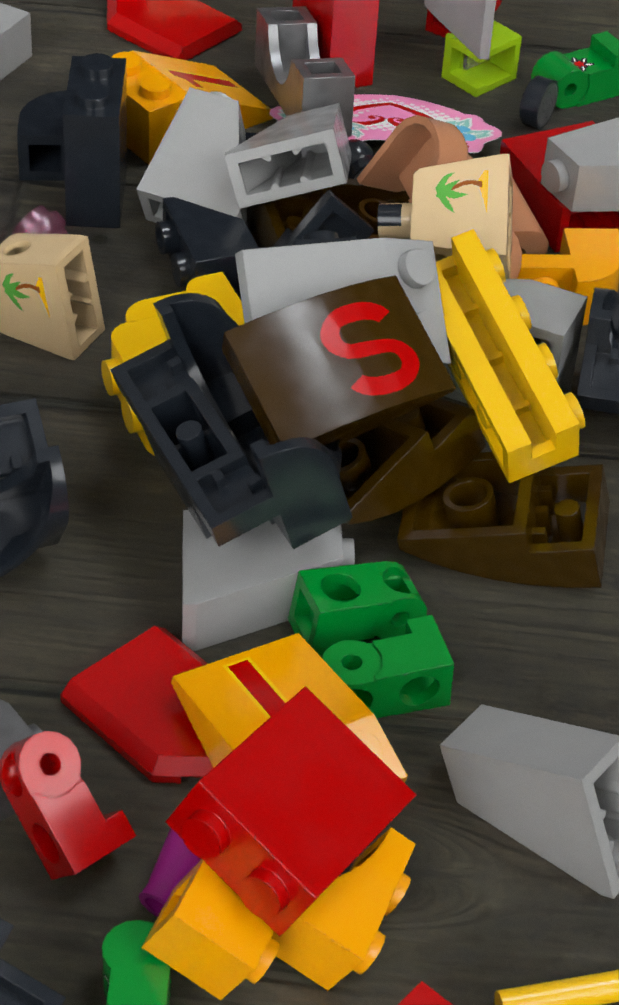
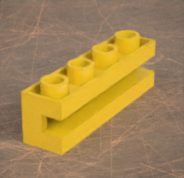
M474 229L452 237V256L436 261L451 364H448V367L469 407L474 409L480 429L508 483H511L578 456L579 431L585 427V418L575 395L572 392L563 394L555 379L558 378V369L549 347L544 342L537 345L529 331L532 328V324L524 301L518 294L510 297L503 284L506 282L505 271L495 249L485 250Z

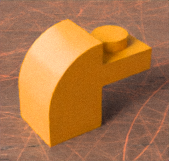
M564 228L560 254H522L521 269L517 279H531L587 296L582 326L588 325L594 288L612 289L618 293L619 229Z

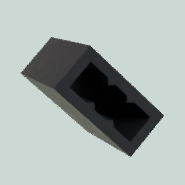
M101 53L72 56L63 110L66 226L120 228L127 173L126 58H111Z

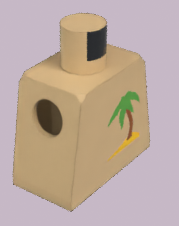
M498 154L419 168L413 174L412 203H380L378 205L377 222L379 238L433 241L435 260L439 261L452 256V237L474 229L485 250L495 249L502 262L506 279H510L513 178L510 154Z
M16 233L9 236L0 244V333L61 357L76 360L105 331L88 236Z

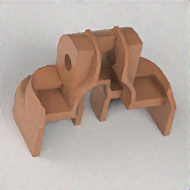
M415 115L404 119L394 129L357 177V181L360 185L392 192L406 191L410 198L408 201L412 203L413 174L419 168L473 158L468 154L464 135L455 125ZM513 179L510 279H517L521 269L522 254H546L549 242Z

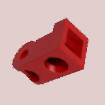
M44 731L17 741L4 751L0 760V783L51 880L79 873L137 835L123 810L102 814L85 781L80 776L81 758L73 742L59 732Z

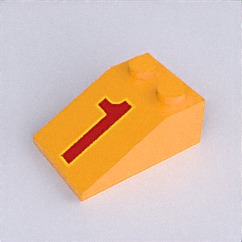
M134 50L119 52L111 57L126 58L127 148L148 165L189 87L206 92H221L239 101L245 129L273 119L269 114L270 107L214 65Z
M299 633L172 677L171 684L213 768L306 686L404 783L408 777L373 712Z

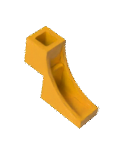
M391 827L357 857L349 872L338 876L280 937L260 917L253 914L244 905L241 898L201 859L173 888L141 948L220 1001L243 980L247 979L253 984L258 982L270 967L275 956L328 991L351 971H355L359 975L363 974L378 956L385 941V935L378 931L384 915H389L397 907L410 885L411 878L403 872L416 844Z

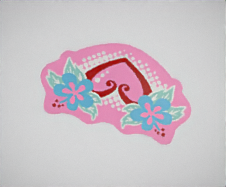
M363 94L354 95L352 136L348 137V140L386 141L404 119L415 115L455 125L464 135L468 153L480 152L485 143L500 138L502 132L498 128L483 122V119L477 115L463 114L438 104L395 95ZM277 106L269 112L278 121L286 117L281 106Z

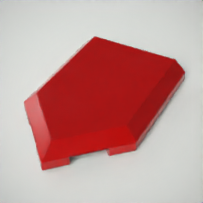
M107 0V30L156 55L189 60L242 31V24L236 19L198 0Z
M156 625L75 675L69 680L60 694L61 703L151 782L181 784L182 777L203 778L213 769L171 684L174 675L208 663L163 627Z

